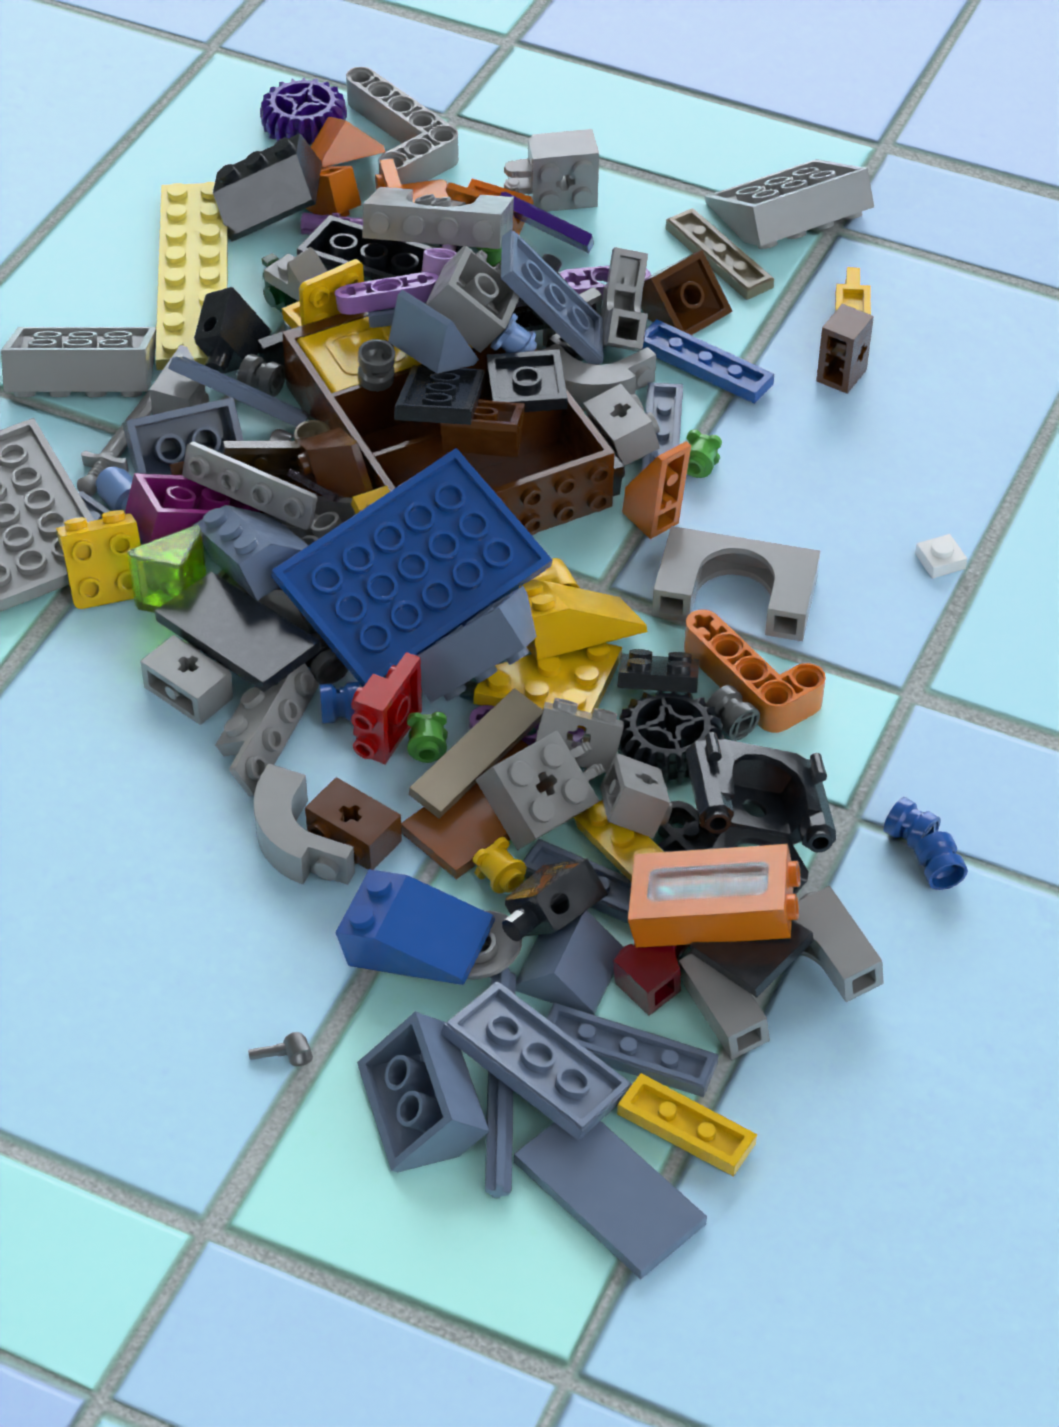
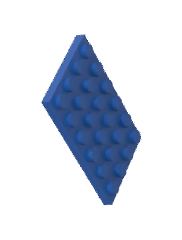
M455 448L272 569L271 577L360 685L364 687L372 674L386 678L391 666H397L406 652L416 656L435 645L436 641L449 635L460 625L466 626V623L479 612L550 568L553 560L460 451Z

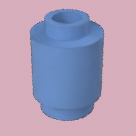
M108 467L98 475L96 479L98 495L113 511L124 510L125 512L133 477L126 470L118 467Z

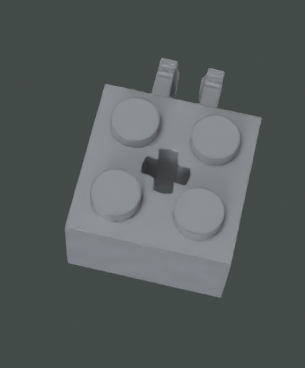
M593 129L533 134L528 138V158L505 163L504 173L511 178L505 180L504 188L528 194L533 199V205L546 212L598 207L599 150Z
M463 246L443 266L426 305L450 319L466 342L481 353L506 329L519 296L501 279L500 264L492 267L486 262L488 255L481 250L475 254L470 248Z
M557 730L494 765L476 779L477 784L517 851L600 801L589 781L606 771L601 763L598 765L594 764L583 773L576 762V759L583 758L592 750L588 741L569 750Z

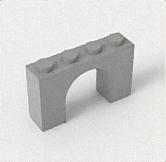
M379 187L363 203L362 238L500 249L502 247V236L513 228L514 197L479 195L474 203L450 207L429 206L413 202V189Z
M671 526L653 589L652 616L686 622L687 616L693 611L696 595L702 585L715 577L741 575L762 584L771 596L767 610L765 635L803 642L818 577L821 551Z
M828 886L818 892H809L802 896L798 901L799 918L795 921L813 932L814 941L800 955L812 959L822 967L845 1002L884 984L882 959L833 889ZM691 951L684 958L679 959L681 979L684 987L731 1060L770 1041L767 1017L752 994L700 960Z

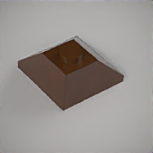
M699 250L644 279L641 309L643 313L648 314L647 319L652 323L657 319L693 335L733 312L703 250Z
M340 427L298 442L302 453L297 455L301 472L304 476L309 475L319 486L343 498H352L373 490L358 442Z

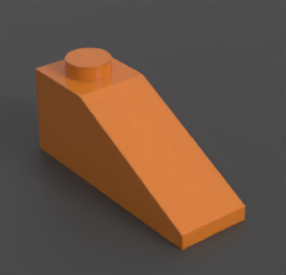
M321 167L316 204L306 209L318 215L340 213L341 216H349V210L362 205L353 167Z
M687 441L657 456L625 487L622 513L649 539L667 531L671 526L679 524L691 445Z

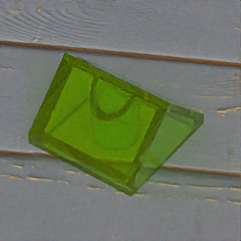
M198 524L127 551L134 602L138 610L155 613L156 609L206 576L202 532Z

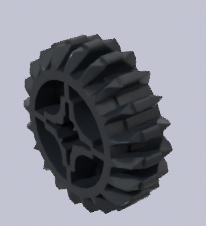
M657 691L652 696L643 692L640 700L631 699L628 708L622 709V713L619 716V720L623 721V731L618 754L661 769L665 784L668 780H676L681 786L685 777L690 778L686 762V749L692 743L705 740V735L709 732L716 733L718 740L724 739V735H722L723 725L721 718L717 717L715 707H706L704 697L694 700L691 693L680 695L677 692L663 693L662 691Z

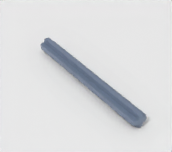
M509 968L490 977V986L498 981L516 995V975L510 972ZM488 1071L486 1123L490 1132L486 1134L485 1192L491 1194L492 1198L500 1199L501 1196H508L512 1191L514 1091Z

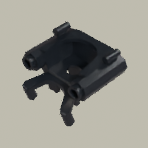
M707 733L705 740L695 741L686 749V762L700 826L711 833L717 834L712 849L733 848L741 844H756L759 846L788 844L791 861H798L800 867V887H793V894H797L808 881L809 871L794 845L802 842V845L811 851L821 853L830 849L836 841V829L823 781L827 779V773L822 755L820 753H813L810 755L809 760L793 752L727 739L718 740L716 733Z

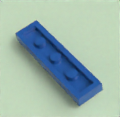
M656 319L645 330L642 349L648 347L656 354V358L754 404L774 385V373Z

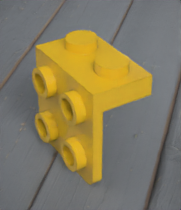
M354 259L304 281L299 287L300 301L282 308L283 320L293 329L341 314L337 309L335 291L344 285L364 282L363 264L359 260Z
M124 510L109 511L102 514V519L89 522L84 517L66 520L63 527L56 528L58 542L63 550L72 600L76 608L85 609L144 597L148 594L149 585L137 522L131 513L125 514Z

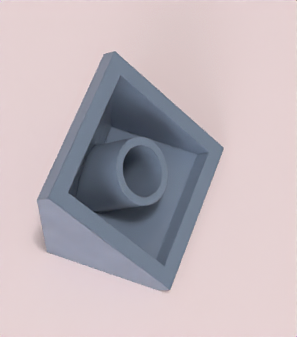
M403 289L397 295L389 343L437 374L473 366L477 363L478 357L450 319Z
M586 910L560 930L554 933L538 935L516 979V991L550 1003L561 1004L595 1015L614 975L613 960L624 947Z

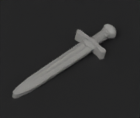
M150 391L144 395L125 421L151 415ZM121 425L100 454L88 451L81 453L83 465L92 468L86 476L78 479L77 489L79 492L84 491L89 496L95 495L97 493L96 479L108 467H118L129 472L126 458H120L128 447L123 425Z

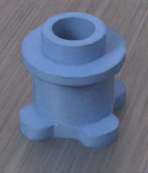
M512 313L506 329L493 340L490 347L495 351L501 347L507 353L534 351L537 347V343L534 341L536 333L534 331L528 332L516 323L518 316Z

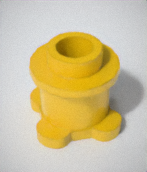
M500 837L489 847L480 849L473 857V862L477 865L474 874L479 879L487 877L490 880L491 889L498 894L510 893L524 882L527 868L522 860L515 859L508 852L507 849L510 842L505 837Z

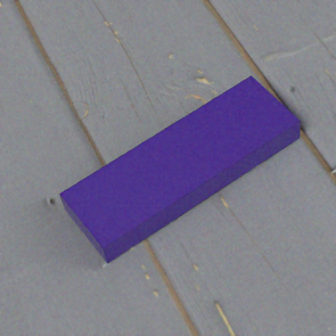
M505 191L501 192L500 196L514 197L513 215L515 218L588 254L590 253L594 245L591 233Z

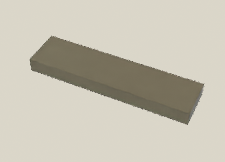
M691 208L666 219L665 229L692 253L703 250L712 270L746 300L774 288V278L695 209Z
M515 688L512 689L409 787L408 795L440 819L477 783L476 779L496 765L540 722L543 709Z

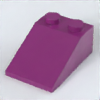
M134 473L125 513H131L136 520L139 537L148 551L157 554H167L168 552H185L203 545L194 524L202 520L205 514L213 509L228 505L260 512V510L187 479L182 475Z

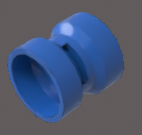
M347 682L340 689H336L332 684H319L322 724L335 723L338 717L347 718L351 722V717L355 713L351 703L354 693L360 687L359 682Z
M902 797L890 810L883 830L893 838L903 837L907 841L908 847L914 850L919 840L931 833L938 832L941 818L930 811H919L915 802L907 797Z
M934 832L918 841L914 853L920 865L926 867L924 874L931 888L935 890L949 889L965 879L968 869L962 856L956 854L957 845L950 833Z

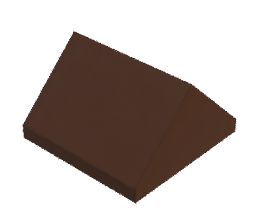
M479 400L471 425L440 423L443 450L451 452L457 448L460 453L518 458L525 404Z

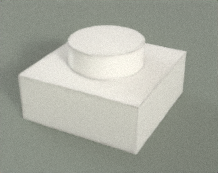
M951 534L916 544L915 555L932 579L966 569L968 558Z

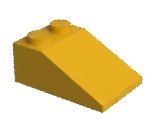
M531 580L519 586V588L523 586L527 591L537 636L526 647L537 660L648 632L646 623L621 597L548 581Z

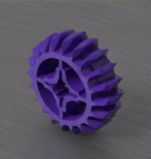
M305 77L298 81L291 78L289 83L279 82L278 87H270L269 93L263 94L260 108L261 124L264 132L268 133L270 139H277L279 141L283 138L289 139L300 133L309 145H312L328 117L342 120L347 118L343 94L339 93L338 87H330L327 81L319 83L317 78L312 81L306 80Z

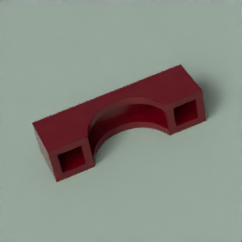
M761 881L713 884L712 887L700 896H693L689 899L740 896L746 889L756 895L765 893L768 887ZM635 944L625 946L613 960L615 984L648 1016L681 992V972L678 961L690 944L637 948Z

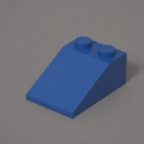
M369 869L335 933L348 966L464 985L490 933L495 918L493 914L411 876Z

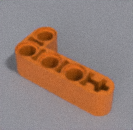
M702 609L693 611L687 616L684 640L685 653L691 654L692 659H699V668L720 688L727 685L733 686L741 693L743 702H749L760 712V719L757 724L759 727L768 732L779 733L816 714L821 709L826 680L825 672L822 668L815 664L802 663L779 674L714 612Z

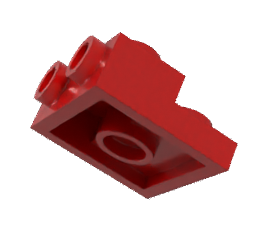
M406 652L397 666H391L386 678L372 674L365 686L359 687L354 693L351 707L355 711L351 717V722L354 726L353 735L356 736L353 750L360 757L372 759L386 765L411 728L407 724L408 715L414 712L421 714V657Z

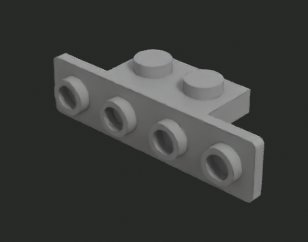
M196 442L187 444L182 473L185 478L301 529L308 530L312 527L317 503L316 494Z
M305 663L279 681L278 685L272 686L266 692L261 691L257 687L248 689L242 695L240 704L231 719L226 722L224 731L215 744L223 756L237 755L229 770L248 796H254L257 783L267 765H274L319 687V683L315 680Z

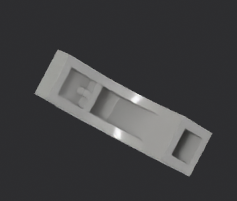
M617 247L612 249L607 284L604 286L601 307L603 345L637 352L643 348L648 314L641 313V300L648 253Z
M558 343L543 349H560L566 389L583 411H585L584 402L619 384H622L628 393L632 395L636 394V390L646 387L648 382H655L656 354L648 347L617 362L603 365L581 362L569 355Z
M268 764L257 783L253 799L257 840L263 855L277 871L300 884H304L309 874L313 873L322 879L334 880L348 885L355 874L353 847L310 833L296 822L308 802L306 775Z

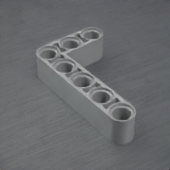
M361 66L347 71L348 105L401 143L379 157V174L380 160L385 159L394 160L401 184L428 181L457 165L459 161L458 130L372 69Z

